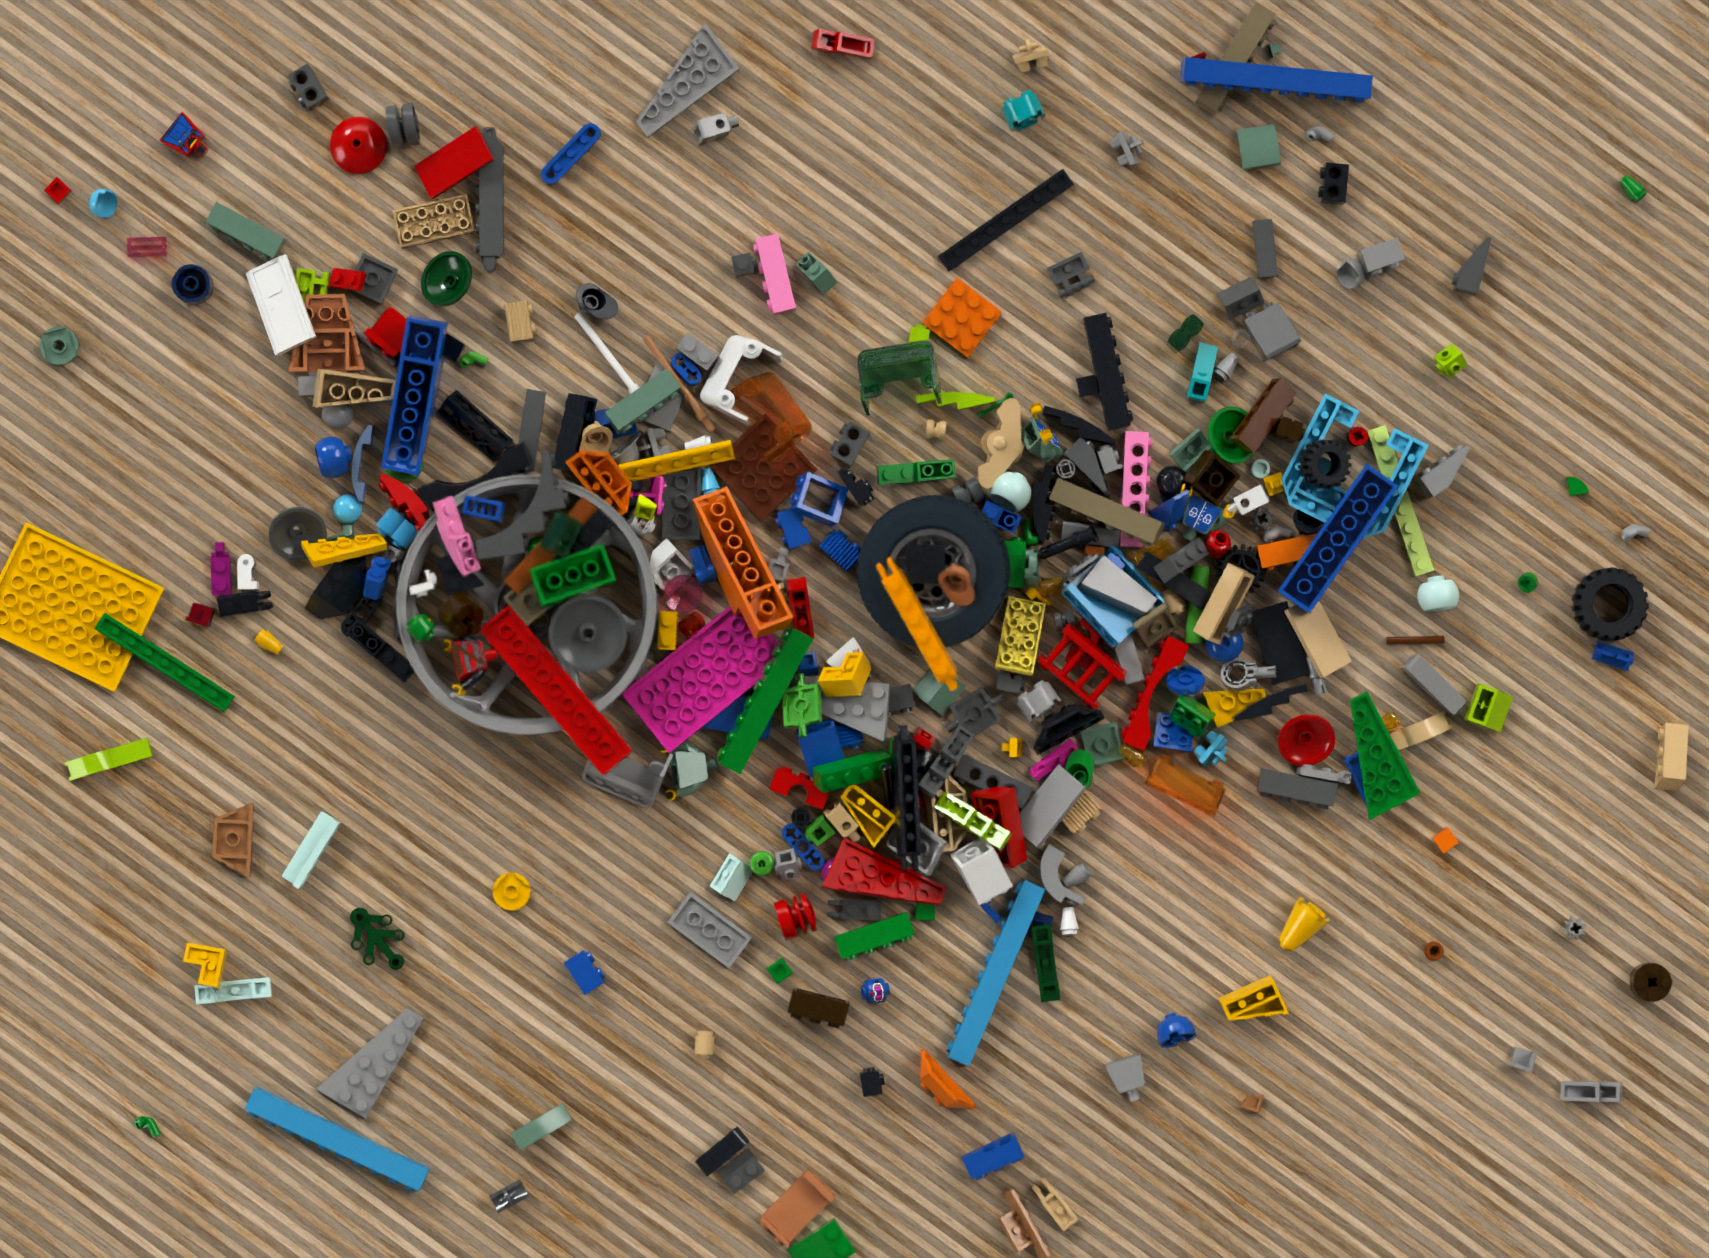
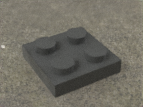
M363 253L355 271H362L367 275L362 292L357 293L383 304L398 269Z

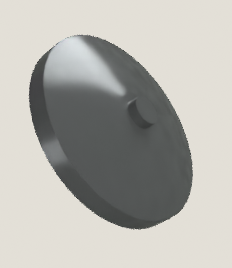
M584 594L568 599L555 611L549 626V640L554 654L563 664L577 671L595 672L610 666L619 658L626 644L627 627L622 613L611 601L598 595Z

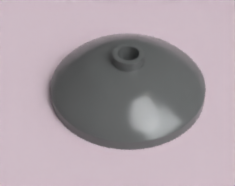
M291 507L283 510L275 516L269 527V541L272 548L277 554L289 560L308 559L302 549L301 541L308 540V543H318V539H326L327 537L326 525L321 516L305 507ZM295 526H299V527H300V529H298V530H295V529H293V528H294Z

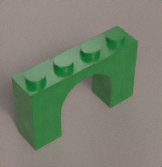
M1012 537L1011 541H1004L1010 558L1009 588H1025L1026 542L1022 541V538ZM948 555V564H950L952 558Z

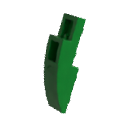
M954 459L876 466L878 485L906 484L956 478Z

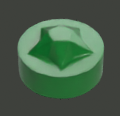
M1523 573L1518 579V586L1524 592H1532L1538 586V579L1533 573Z

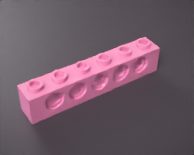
M1125 431L1121 504L1130 508L1131 504H1137L1140 507V513L1148 516V513H1145V506H1149V494H1146V486H1150V475H1147V467H1151V456H1148V448L1152 447V437H1149V432ZM1136 446L1141 447L1143 450V454L1140 457H1136L1132 452ZM1135 465L1140 466L1142 469V473L1139 476L1133 475L1131 471ZM1132 485L1140 486L1141 493L1139 495L1131 493ZM1120 530L1119 547L1143 548V543L1139 542L1140 538L1133 536L1131 539L1122 535L1123 531Z

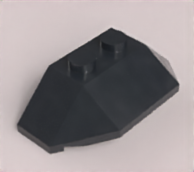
M361 556L342 562H335L313 591L305 609L319 619L346 615L364 590L367 573L366 558Z
M1069 704L1064 706L1057 714L1046 716L1040 724L1034 743L1035 753L1038 756L1104 719L1102 711L1079 704Z

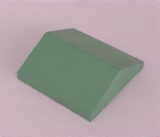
M930 669L912 693L943 716L966 685L955 678L959 687L950 691L946 683L942 685L941 682L937 681Z

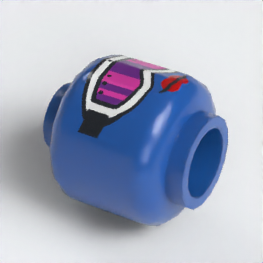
M882 978L865 980L864 984L861 985L862 999L866 1000L868 1004L885 1002L887 995H890L889 984L885 983Z

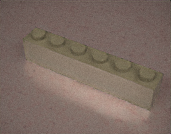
M1256 2L1221 61L1240 63L1248 61L1251 63L1256 55L1254 49L1257 45L1261 47L1266 38L1263 34L1267 29L1271 30L1276 20L1273 18L1276 13ZM1215 85V88H1203L1195 103L1215 114L1217 110L1222 111L1226 104L1224 98L1227 94L1231 95L1234 90H1224L1222 86Z
M1061 478L1057 479L1049 497L1050 500L1054 501L1053 505L1064 509V506L1071 508L1070 512L1081 516L1083 513L1088 516L1087 520L1098 524L1099 521L1106 523L1105 527L1110 530L1120 529L1123 531L1122 535L1131 539L1133 536L1140 538V543L1150 546L1151 543L1157 545L1166 524Z

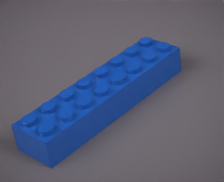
M1366 464L1278 592L1308 613H1311L1399 486Z

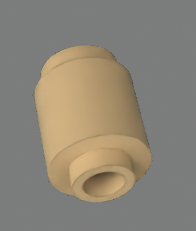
M1169 589L1161 592L1162 598L1165 600L1164 603L1170 613H1174L1176 616L1185 611L1183 607L1187 605L1184 599Z
M698 1030L697 1035H695L694 1054H698V1058L709 1059V1055H713L715 1037L713 1036V1031Z

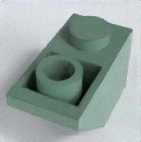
M810 252L795 263L799 270L823 295L838 283L828 269Z

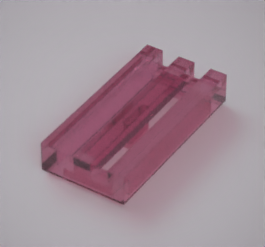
M167 237L127 238L128 257H167ZM162 241V245H132V242ZM162 249V252L132 253V250Z

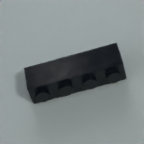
M568 393L554 455L556 463L555 466H552L554 469L573 473L565 462L579 452L582 433L588 425L593 423L597 399Z

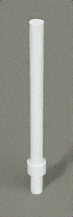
M581 313L576 314L574 318L629 388L628 392L631 394L639 389L638 384H634Z

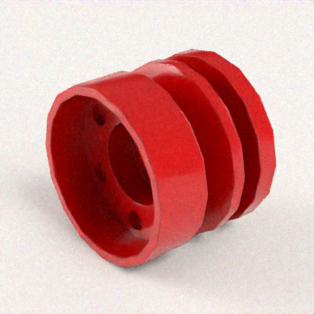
M805 893L800 894L802 903H798L796 896H793V906H789L786 899L774 902L775 911L786 941L798 937L797 928L801 927L804 934H808L806 929L808 924L812 932L817 931L816 916L812 904Z

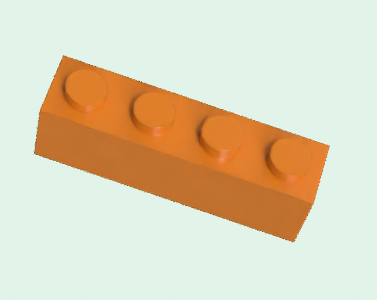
M1318 533L1256 546L1258 551L1257 557L1260 558L1259 564L1262 566L1260 569L1265 568L1267 572L1276 570L1277 565L1284 564V568L1295 566V562L1300 560Z

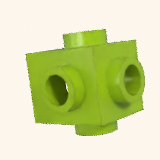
M1450 344L1434 356L1437 363L1435 368L1441 375L1445 374L1449 379L1468 365L1463 354L1453 344Z

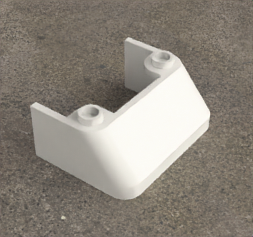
M739 335L731 336L701 390L700 398L702 402L749 426L750 421L748 417L732 410L735 397L732 392L725 388L742 355L749 359H755L762 352L782 362V353L757 340Z

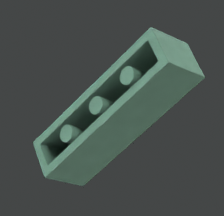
M218 202L215 203L206 220V223L210 225V230L218 234L220 231L226 233V238L235 243L237 240L243 242L242 247L252 252L256 249L261 252L259 256L268 261L271 258L275 259L278 257L286 242V239Z
M666 369L605 411L604 417L617 434L621 432L625 434L633 428L632 425L637 421L641 423L648 418L647 414L651 411L657 412L664 406V402L676 399L680 395L681 386L669 370Z

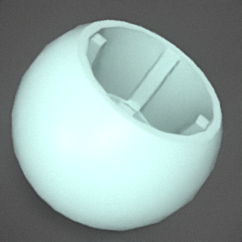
M1004 472V474L996 479L993 487L990 488V498L998 506L1012 512H1018L1029 503L1031 486L1022 474L1018 472Z
M1444 576L1429 577L1427 582L1421 584L1418 589V603L1425 612L1456 608L1459 602L1458 587L1453 580H1445Z

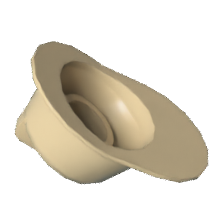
M594 421V424L588 425L584 429L579 451L609 452L613 438L612 431L599 424L598 421Z

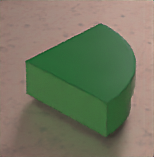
M1566 477L1569 496L1589 493L1586 484L1576 477Z

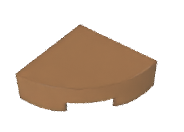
M1253 1094L1248 1096L1241 1103L1240 1109L1259 1114L1264 1095Z

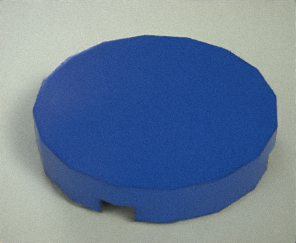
M1183 666L1177 670L1174 668L1167 674L1166 684L1172 692L1178 695H1194L1204 688L1205 677L1200 670L1194 667Z

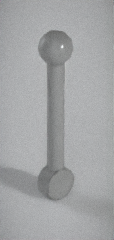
M456 692L450 694V698L453 700L459 699L479 705L482 709L488 707L486 701L479 702L457 695Z

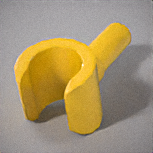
M1030 588L1025 592L1031 601L1037 597L1040 601L1046 603L1047 606L1051 605V602L1044 598L1036 589Z

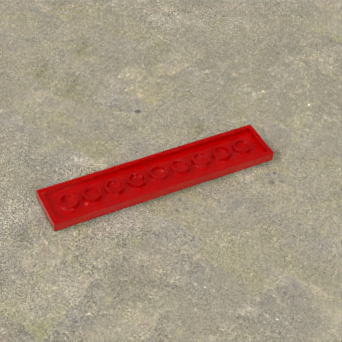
M509 605L481 627L480 632L603 777L633 752Z

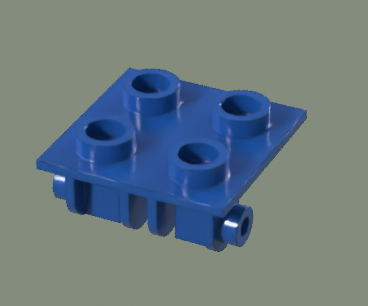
M1157 712L1153 747L1192 752L1193 735L1181 725L1175 724L1169 718L1170 713Z

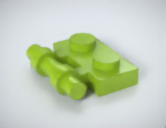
M297 268L295 279L304 302L306 295H314L315 285H320L319 295L327 294L330 282L329 272H322V278L319 279L316 278V270Z

